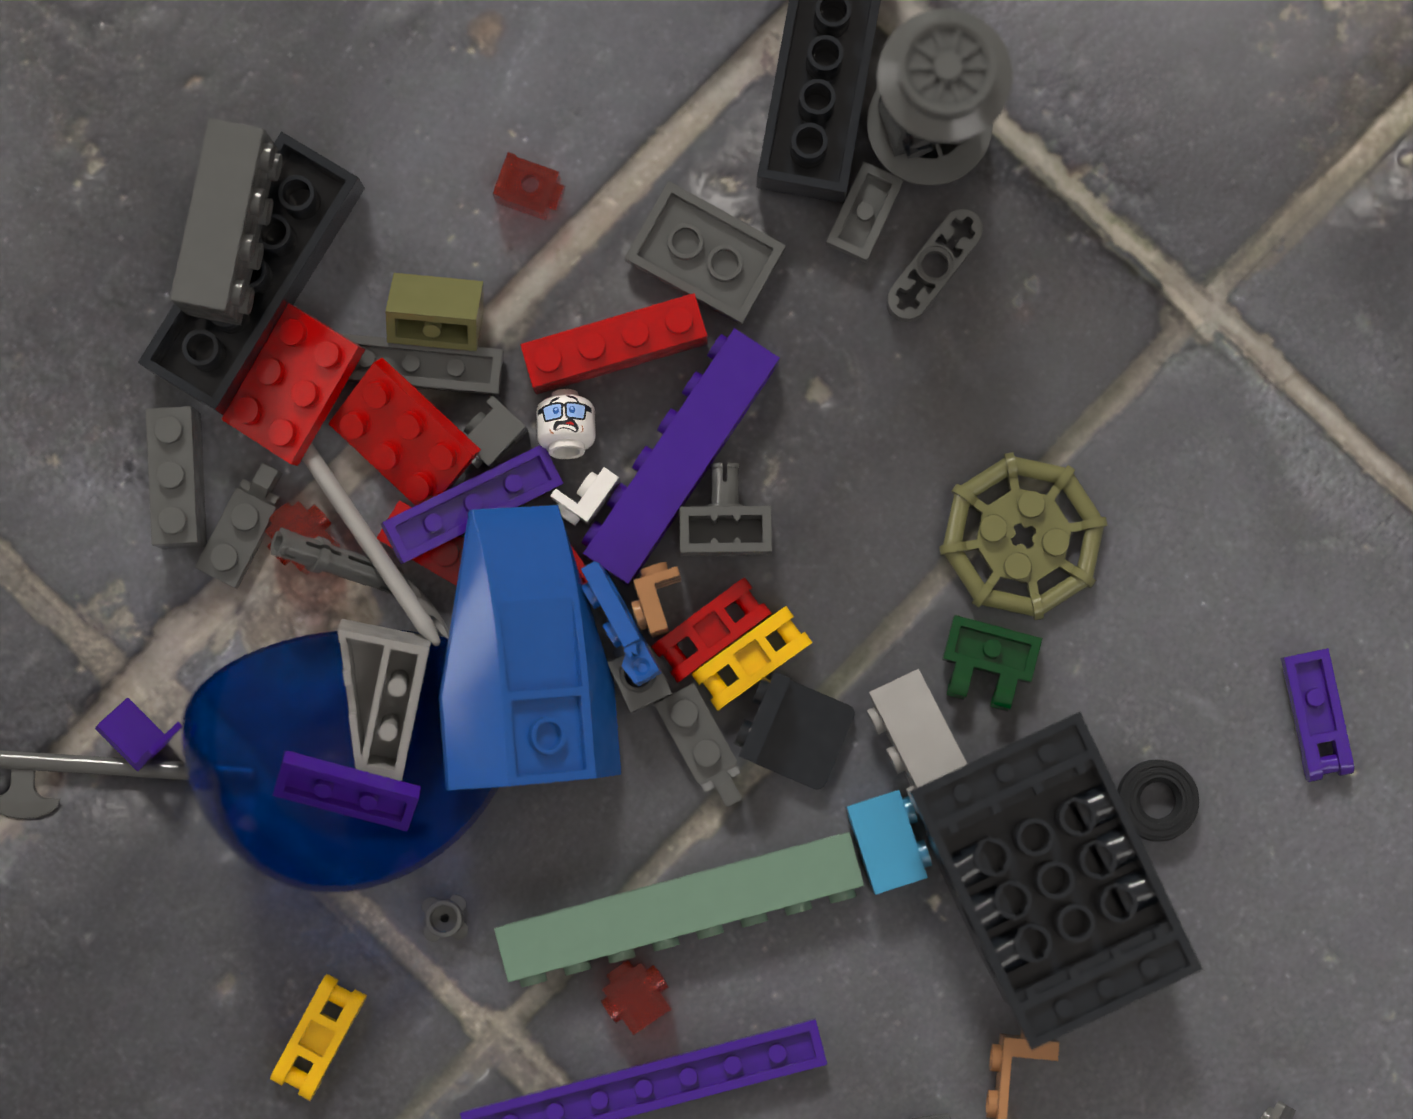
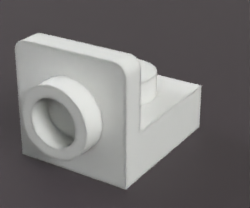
M603 467L598 475L591 472L583 481L577 491V494L582 497L578 504L557 489L553 491L551 498L558 503L561 516L574 526L577 525L579 520L590 525L619 485L620 479Z

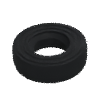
M1160 759L1141 762L1132 767L1119 783L1117 790L1142 839L1156 842L1175 839L1185 833L1196 819L1200 803L1198 788L1191 775L1176 763ZM1155 782H1160L1170 787L1175 796V805L1171 813L1159 819L1148 816L1140 804V797L1144 788Z

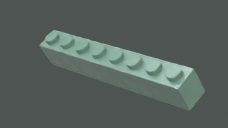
M844 832L497 926L494 928L507 980L508 982L519 980L522 988L547 981L545 972L563 968L566 976L591 969L590 960L608 956L609 964L636 957L634 948L652 944L654 952L680 945L678 936L696 932L698 940L724 933L722 924L740 920L742 928L768 921L766 912L784 908L786 916L812 909L810 900L828 896L830 904L857 897L855 888L864 886L850 832Z

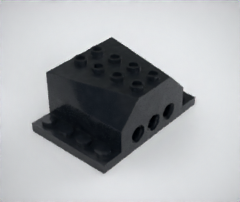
M1081 712L1068 716L909 791L928 831L926 836L941 874L979 955L1004 1002L1010 1006L1031 1050L1203 970Z

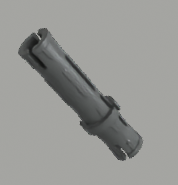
M282 527L273 536L270 548L273 556L305 565L307 571L313 573L328 572L393 595L367 556L331 545L329 539L320 536L316 538L306 537ZM396 566L402 574V576L404 577V570L401 567Z

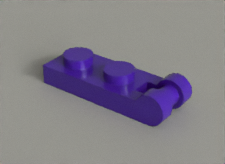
M1329 648L1281 658L1302 754L1303 771L1307 782L1322 780L1323 775L1335 772L1339 776L1353 774L1354 762ZM1331 741L1333 754L1320 757L1317 744Z

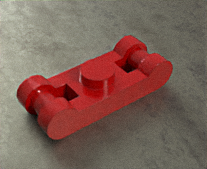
M746 577L739 580L651 646L659 658L663 656L673 670L670 671V674L677 683L688 677L772 614L766 604H759L750 592L753 587ZM734 602L737 603L745 614L736 623L725 610ZM687 637L698 649L689 658L685 656L678 646Z

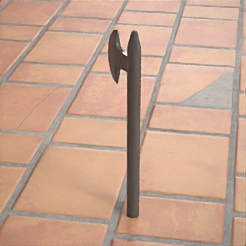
M0 750V768L11 769L10 788L5 794L0 795V814L17 819H36L50 814L58 807L60 799L45 798L36 791V771L252 784L253 766L150 760L137 772L124 758Z

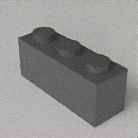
M192 406L146 409L151 543L160 549L205 547L207 537L201 413Z

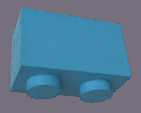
M894 790L845 806L873 894L883 893L928 878L925 868L932 866V862L924 839L917 842L915 840L911 824L918 822L909 796L902 798L900 791Z

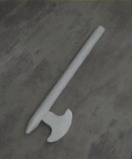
M311 443L302 461L417 631L427 640L431 641L432 645L438 646L441 641L437 629L447 639L449 638V630L443 618L419 587L410 580H408L410 586L408 585L313 443Z

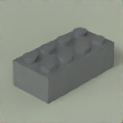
M213 118L208 119L170 300L189 316L241 326L243 314L249 315L254 301V288L249 287L253 269H260L264 253V244L259 243L262 225H269L273 211V199L268 198L271 181H278L282 169V154H277L278 148L264 128Z

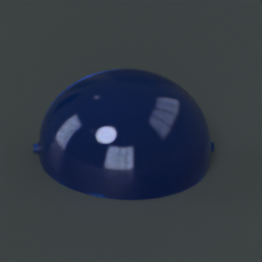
M338 631L301 636L262 647L226 664L208 677L195 690L186 705L182 721V746L185 767L195 799L205 819L224 844L248 865L275 881L307 891L330 893L368 889L391 882L426 865L460 839L487 808L499 787L446 790L439 694L448 638L439 636L441 642L438 646L430 644L402 777L403 782L421 786L419 799L408 831L272 796L285 750L356 769ZM405 631V632L420 634L419 632Z

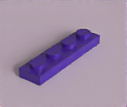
M539 445L382 522L380 525L402 565L466 532L469 510L519 507L564 483L547 450Z

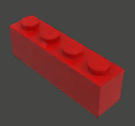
M695 293L525 342L520 344L532 387L537 395L707 345L708 337Z

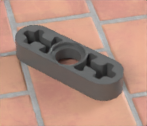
M969 209L954 210L948 214L890 288L886 303L892 317L901 322H912L923 315L979 243L983 233V224L975 212ZM964 221H967L971 224L969 233L973 238L962 237L958 241L953 251L961 253V255L955 258L949 248L936 243V241L941 238L946 245L955 231L951 224L955 222L961 225ZM939 254L944 257L947 262V271L944 275L933 278L925 274L922 269V260L927 255ZM911 273H914L923 285L934 289L931 293H928L923 286L914 301L919 307L916 310L912 307H907L902 311L898 308L900 299L896 294L899 291L905 295L909 293L916 280L908 277Z

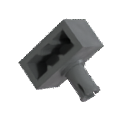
M723 463L710 464L712 504L702 507H680L681 557L771 556V506H744L739 504V463H727L726 482L723 481Z

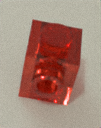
M300 501L293 506L289 502L284 504L271 515L269 521L272 525L265 530L271 539H273L276 531H280L282 527L306 537L316 538L320 536L329 539L331 545L340 546L338 541L327 530L333 523L316 504H313L309 509ZM270 543V544L267 545V547H268L269 550L271 551V549H270V548H271V543ZM276 557L284 566H286L291 561L281 557ZM292 561L300 572L306 575L310 573L305 568V565Z
M628 959L606 974L610 983L602 989L607 997L602 999L601 1003L615 1023L621 1020L624 1021L633 1036L672 1010L671 1003L663 993L664 990L669 988V985L655 965L647 969L644 963L640 961L633 966Z

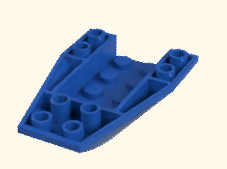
M558 505L469 510L439 694L446 790L506 787L621 775L615 685L588 599L581 587L583 585Z

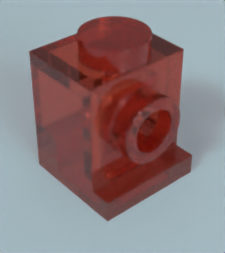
M508 152L492 194L495 202L500 205L546 220L550 209L558 210L564 195L565 185L560 184L561 177L559 171L519 158L515 154ZM528 178H533L539 182L538 188L533 192H526L522 189L523 182Z

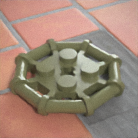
M1013 452L1004 453L1003 459L962 485L956 484L951 490L954 496L943 545L939 546L940 555H945L973 598L971 602L978 608L983 605L1032 616L1035 621L1043 619L1045 613L1086 587L1090 589L1096 582L1093 576L1104 527H1107L1108 523L1107 518L1100 515L1074 475L1075 469L1070 465L1061 467L1016 457ZM1018 475L1054 484L1046 495L1036 491H1027L1020 489ZM1007 478L1009 492L987 505L976 497ZM1062 489L1083 521L1069 523L1055 502V498ZM971 507L981 514L976 540L962 542L969 508ZM1021 524L1024 529L1031 527L1034 530L1035 534L1031 537L1032 547L1027 549L1023 544L1015 546L1012 543L1011 539L1016 535L1014 526ZM1085 531L1078 565L1075 566L1065 559L1071 533ZM973 550L979 552L991 571V575L985 583L964 552ZM1059 568L1070 576L1043 594H1039L1037 581L1055 569ZM1000 578L1018 581L1019 583L1026 584L1028 597L994 590L993 588Z

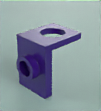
M126 698L99 722L95 729L138 772L174 738L183 725L178 721L164 734L129 698Z

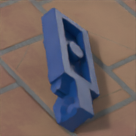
M595 561L581 568L588 581L581 585L586 597L594 609L601 606L609 621L604 623L603 627L616 648L621 645L624 647L625 657L622 668L637 686H641L660 675L662 671L650 652L644 636L608 571L599 562Z

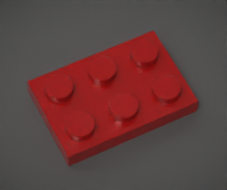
M288 303L221 420L289 464L298 466L366 349L297 306Z
M384 358L373 362L328 423L415 506L451 489L481 451L474 442Z

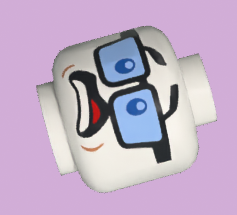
M572 389L556 390L552 392L551 397L544 399L538 404L536 424L539 445L549 451L550 456L558 459H575L584 455L585 450L593 445L596 437L595 409L593 404L588 399L578 396V392Z

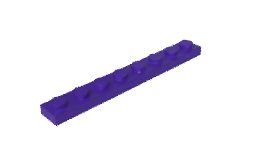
M814 1018L461 1111L460 1116L461 1119H623L828 1064L817 1022Z

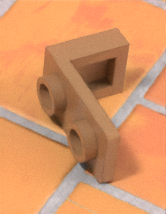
M1022 1031L1020 1035L1000 1033L999 1044H991L989 1070L997 1072L995 1090L987 1091L986 1118L1007 1119L1012 1057L1058 1061L1059 1041L1055 1039L1031 1050Z

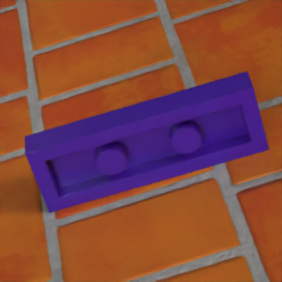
M285 750L272 796L408 831L419 799L421 786Z

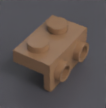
M662 562L641 569L642 578L633 580L639 600L631 602L640 631L649 628L652 638L669 633L656 589L681 582L678 566L668 569L667 563Z

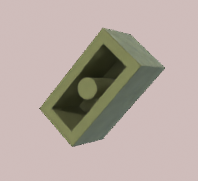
M393 273L385 311L387 343L477 351L484 314L483 281Z

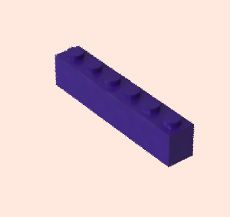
M735 328L728 338L723 334L717 338L707 354V357L712 359V362L703 375L696 371L682 391V394L688 398L678 412L672 408L668 411L657 429L662 434L661 438L653 449L647 445L644 447L632 466V469L637 471V474L628 487L622 483L617 487L607 503V506L612 511L603 524L596 520L581 542L587 546L583 552L585 558L591 562H599L609 574L629 587L680 513V507H684L710 468V464L714 462L779 365L780 358Z

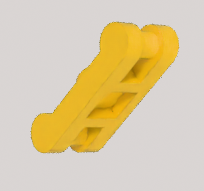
M787 606L773 614L691 674L698 685L703 683L713 696L710 701L717 711L758 683L762 677L765 678L813 643L806 632L801 634L791 620L794 618V615ZM774 631H777L786 643L777 652L766 639ZM727 665L731 667L738 677V680L729 686L725 684L718 674Z
M326 974L270 1077V1080L281 1086L287 1083L299 1090L298 1095L311 1101L319 1088L326 1071L367 998L366 994L356 989L350 992L339 986V980L329 974ZM328 1001L343 1008L337 1020L323 1013ZM298 1056L314 1063L309 1073L294 1066Z

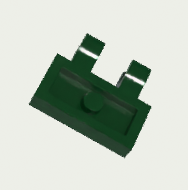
M954 615L942 657L943 661L955 664L946 695L964 700V697H967L973 669L999 675L990 707L1008 711L1012 706L1017 681L1028 684L1032 682L1043 638Z

